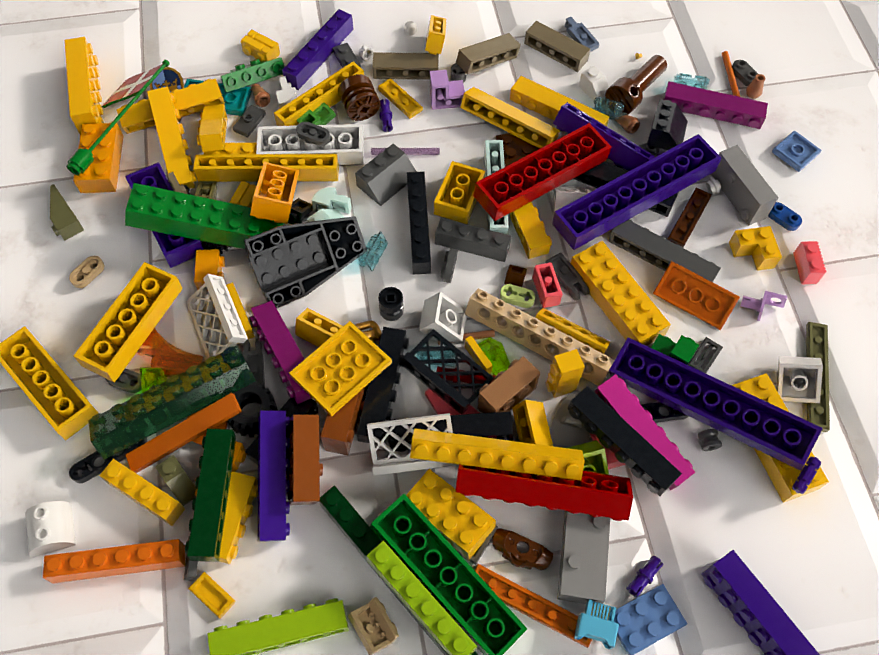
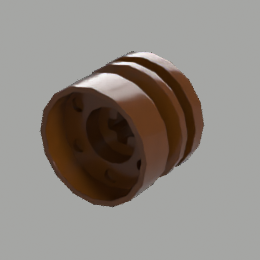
M359 74L350 76L338 88V95L350 119L363 121L371 118L378 112L381 106L380 100L374 91L371 80L367 76Z

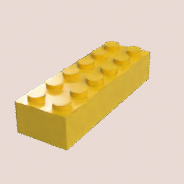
M85 37L65 40L70 117L80 136L82 124L104 123L101 117L103 115V109L100 104L102 97L99 92L101 85L97 79L100 77L99 70L96 67L99 63L97 56L93 55L91 43H88Z
M603 241L572 256L571 265L583 278L586 286H588L590 296L625 340L631 338L648 346L656 340L659 334L662 336L666 335L671 326L669 321Z
M144 262L73 357L82 367L115 383L183 289L178 278Z
M25 326L0 343V363L65 441L100 415Z
M767 373L731 385L789 412ZM754 448L783 503L817 491L829 483L820 467L816 470L817 473L806 492L798 494L792 489V486L801 471ZM811 451V453H810L808 459H809L810 457H815V456L813 455L812 451Z

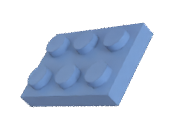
M664 584L616 609L614 622L619 624L617 636L628 655H635L687 625L686 620Z

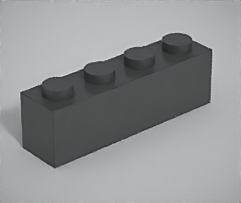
M441 218L435 237L436 245L458 249L459 251L502 262L506 261L511 242V235Z

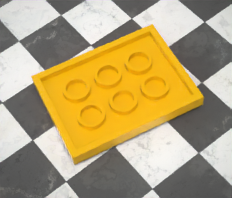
M349 321L290 371L289 375L332 417L392 363V359Z

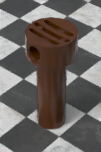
M654 55L630 78H619L606 90L605 101L608 107L616 114L621 112L629 115L642 102V92L666 71V60L660 55Z

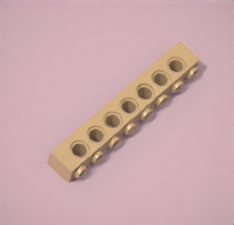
M479 288L469 298L465 315L553 361L555 355L577 349L585 365L582 378L600 386L607 377L615 361L614 359Z

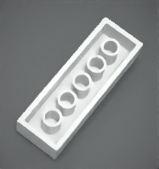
M318 125L326 128L330 133V141L324 146H318L300 139L297 136V126L258 127L256 154H337L339 165H364L363 125Z

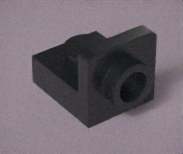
M300 198L293 201L288 223H302L303 217L313 211V205Z

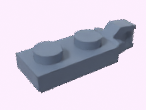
M572 17L566 18V30L574 41L590 48V52L599 48V42L582 22L576 23Z

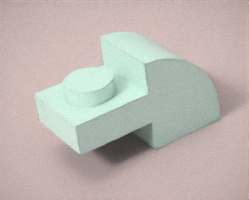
M333 187L319 190L312 198L313 211L316 212L320 209H337L340 212L350 214L352 209L351 199L345 195H337L336 188Z

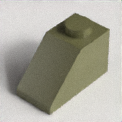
M174 455L155 467L183 506L196 497L194 495L197 490L196 486Z

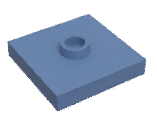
M794 130L772 150V153L800 172L822 150Z

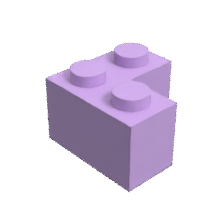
M447 70L430 71L432 110L460 107L465 93L463 80L448 81Z

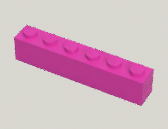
M615 374L596 388L594 392L682 473L669 487L670 491L695 473L690 461L683 458L679 453L677 445L670 442L666 437L664 429L657 426L653 421L651 413L648 410H644L640 405L638 397L635 394H631L623 379L618 378Z

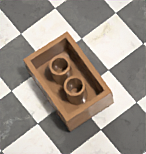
M524 356L519 360L515 359L505 372H499L491 384L487 383L479 390L477 409L481 413L511 411L512 407L519 404L536 389L541 372Z

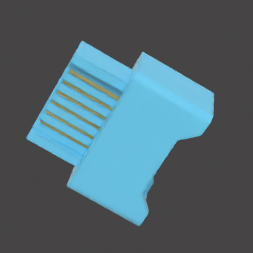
M589 599L586 604L585 613H581L578 616L574 639L590 638L602 642L607 649H613L619 624L614 622L616 607Z

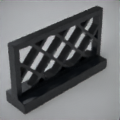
M434 329L410 353L407 352L402 358V366L461 415L465 413L468 406L479 396V390L485 384H490L494 378ZM435 337L440 341V346L429 347V340ZM451 350L455 354V359H444L443 351ZM419 351H427V360H419L414 355ZM429 351H440L441 359H430ZM442 363V372L431 370L430 364ZM444 363H455L456 371L445 372ZM458 363H467L470 366V371H459ZM471 375V384H460V376ZM474 375H482L487 380L484 383L475 384ZM446 376H457V384H448ZM472 388L473 395L467 399L461 394V389Z

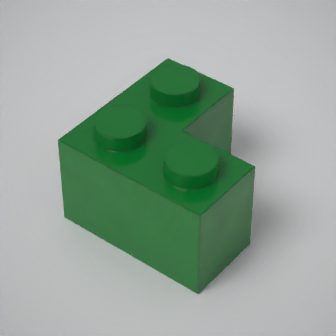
M659 334L651 348L688 365L699 344L683 335L675 343L669 337Z

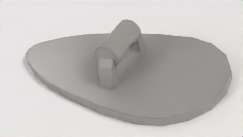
M579 390L571 392L563 400L553 419L550 435L554 447L568 448L589 442L590 433L585 429L581 421L574 419L567 409L570 401L581 392Z

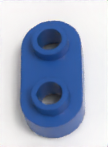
M779 202L775 203L768 215L770 219L789 231L797 230L802 224L800 215Z

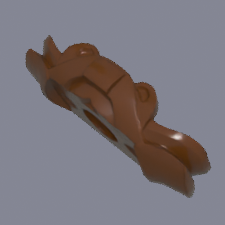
M498 528L494 533L492 540L494 549L502 552V557L509 560L512 565L529 570L534 567L542 571L546 570L551 564L553 553L543 545L502 528ZM520 542L526 543L529 546V551L527 553L519 552L517 544Z

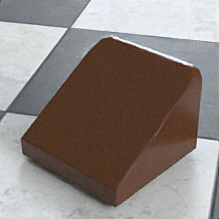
M510 264L504 284L523 287L527 269Z

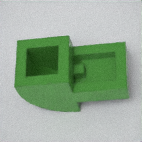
M322 103L313 112L309 109L297 119V122L326 125L336 117V114L328 105Z

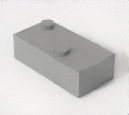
M738 145L719 152V156L722 159L716 171L710 175L720 182L722 191L748 225L766 219L779 197Z
M568 511L565 512L558 600L587 604L589 599L601 604L605 602L610 518L602 516L592 517L584 513L572 514Z

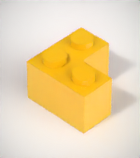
M770 226L735 230L729 241L733 256L751 255L757 271L774 269L782 258Z

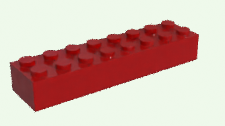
M588 123L477 181L473 196L490 217L496 221L607 160L612 147Z
M459 465L455 492L461 493L464 496L475 495L487 500L499 499L506 503H523L530 507L542 506L549 510L560 509L572 514L584 513L592 517H608L615 521H629L633 502L630 478L583 471L581 480Z

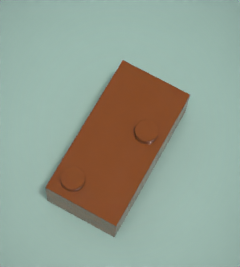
M368 385L332 417L327 413L320 436L325 451L349 455L360 413L363 410Z
M293 415L290 418L288 437L290 439L288 458L290 460L288 501L290 505H313L320 501V476L323 475V463H319V415Z

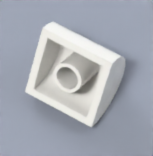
M51 501L37 504L26 510L28 548L31 557L76 545L72 505L70 503Z

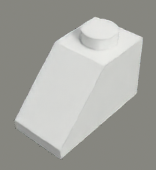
M592 66L581 73L579 87L601 107L606 104L605 93L609 86L605 75L595 66Z

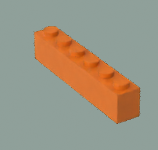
M180 539L46 555L44 556L43 578L51 583H61L185 567V544Z

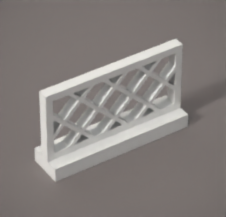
M207 274L203 278L205 283L186 301L209 364L214 365L237 343H244L248 337L223 277ZM207 290H208V292H209V298H208V299H206ZM199 299L198 308L196 310L194 303ZM208 301L206 312H203L204 303ZM213 304H214V307H215V309H216V310H215V314H211V313H212ZM202 314H205L204 323L202 325L201 317ZM211 316L214 317L212 328L209 327ZM219 320L222 324L221 330L218 329ZM208 329L211 330L209 341L207 339ZM220 332L219 341L215 343L216 334ZM225 336L229 341L226 345H224ZM214 345L217 346L215 355H213Z
M450 413L367 424L374 476L457 465L410 458L411 445L404 441L409 432L413 434L414 429L412 428L415 424L421 422L428 427L426 430L439 431L433 425L437 420L446 419L447 428L443 432L453 433ZM402 425L407 429L402 438L392 432L395 426ZM374 428H381L387 432L381 441L374 436ZM389 434L399 441L393 449L383 443ZM401 443L410 449L407 455L401 456L395 451ZM380 446L390 452L386 458L377 459L376 451Z

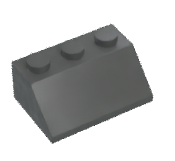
M393 143L355 173L356 185L377 204L382 206L407 185V172L417 171L406 153Z

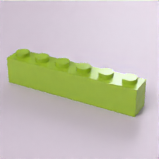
M384 541L366 556L368 563L448 655H471L476 650L477 645Z
M338 598L325 601V604L316 606V604L305 605L303 610L296 612L294 609L282 611L281 615L275 617L264 615L259 617V621L251 623L250 620L237 622L236 626L230 628L219 626L214 628V632L207 633L210 655H255L347 632L349 627L343 600L338 601Z

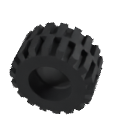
M243 382V386L238 384L235 386L236 389L234 391L231 389L228 393L235 395L241 410L250 403H259L261 408L252 416L246 417L239 413L227 421L234 432L240 433L243 437L248 434L249 438L254 437V434L258 435L259 412L278 411L271 391L268 388L265 389L263 384L257 385L256 382L251 384Z

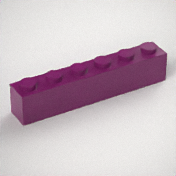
M668 81L663 100H670L676 103L682 112L761 129L766 119L768 103L670 81Z
M273 301L250 308L252 314L249 317L253 328L257 327L258 338L260 341H264L265 344L263 345L267 355L271 354L273 367L279 369L280 372L278 374L281 382H286V390L289 397L294 398L297 404L312 399L289 375V372L305 359Z

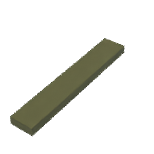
M808 322L806 324V357L821 358L823 371L820 403H807V421L822 427V432H828L830 430L828 325Z

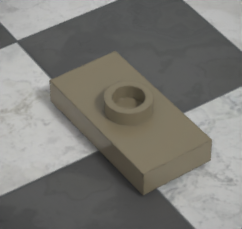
M173 172L167 174L173 191L188 194L184 185L178 183Z

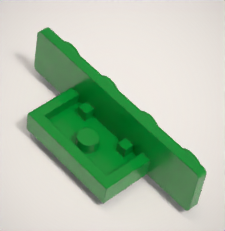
M281 57L266 62L255 59L246 66L244 64L236 65L235 69L230 70V73L221 75V80L225 92H230L283 75L282 70L285 67Z

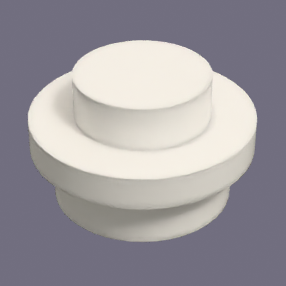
M710 178L706 182V187L710 194L717 195L720 193L721 184L717 179Z

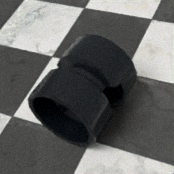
M386 287L381 290L378 296L380 315L388 321L398 320L404 312L402 292L396 287Z

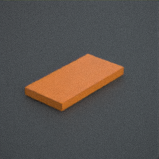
M673 261L669 264L653 292L654 295L719 330L722 329L740 298L738 295Z

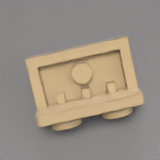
M377 597L348 615L369 655H373L386 648L399 637L395 624L390 621L384 605Z

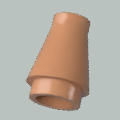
M757 74L746 88V94L749 98L756 99L762 95L766 79L764 75Z
M254 84L251 87L255 104L260 107L267 106L270 103V94L261 88L259 84Z
M618 112L614 118L627 133L633 134L640 127L638 118Z

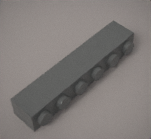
M630 219L615 227L609 239L610 243L663 271H666L671 261L713 282L721 269L715 263L699 257V255L672 243L647 228H643Z

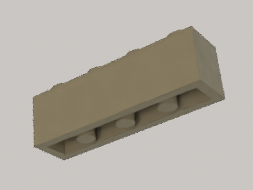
M535 21L526 31L524 44L576 72H579L588 61L590 48L538 21Z
M510 33L500 35L459 49L456 63L468 75L517 58L521 44Z
M373 52V79L430 80V71L438 70L439 54Z

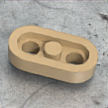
M90 256L73 270L69 276L73 286L84 288L104 270L105 265L102 259L98 256Z

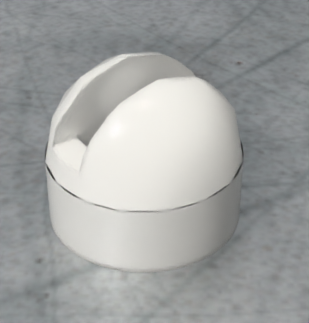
M407 21L404 26V33L412 36L416 34L417 26L413 21Z
M362 46L359 49V55L362 59L369 60L373 55V50L368 46Z

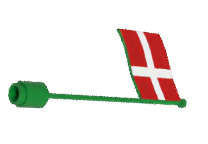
M164 59L161 65L128 78L102 106L103 108L135 96L89 149L79 148L68 160L66 167L71 173L77 176L80 173L83 174L93 163L94 158L91 152L159 73L170 65L168 60Z

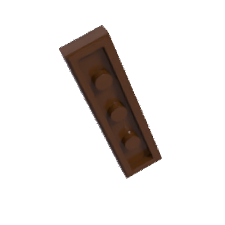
M697 187L695 188L667 240L684 248L712 194Z

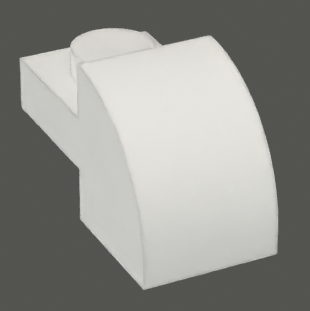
M286 76L279 77L281 90L276 91L279 109L297 98L296 88H292L290 82L287 83Z

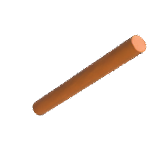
M728 51L722 52V58L732 94L740 97Z

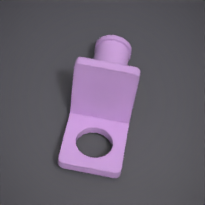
M765 291L764 297L759 300L743 295L740 307L757 310L759 313L757 321H760L765 304L784 308L787 296ZM771 298H778L781 302H775Z

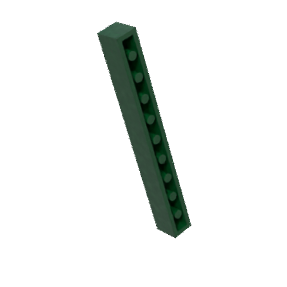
M334 485L320 497L319 504L368 563L366 556L382 541ZM381 578V580L385 583V585L390 589V591L395 595V597L400 601V603L405 607V609H406V610L410 613V615L415 619V621H416V622L419 624V626L424 630V632L429 636V638L434 642V644L439 648V650H440L444 655H448L447 652L440 646V644H439V643L433 638V636L427 631V629H426V628L420 623V621L414 616V614L407 608V606H406V605L400 600V598L394 593V591H393V590L387 585V583Z

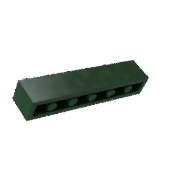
M207 429L206 436H203L202 439L204 452L203 456L199 458V468L201 471L200 476L196 478L195 484L196 489H198L197 496L192 501L194 515L193 519L189 521V532L191 534L190 540H187L185 545V553L192 561L219 562L236 444V435L233 429Z

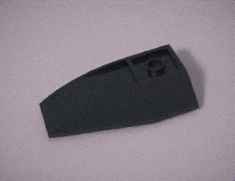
M356 216L281 225L244 239L246 253L258 285L266 301H273L276 308L307 296L367 252Z

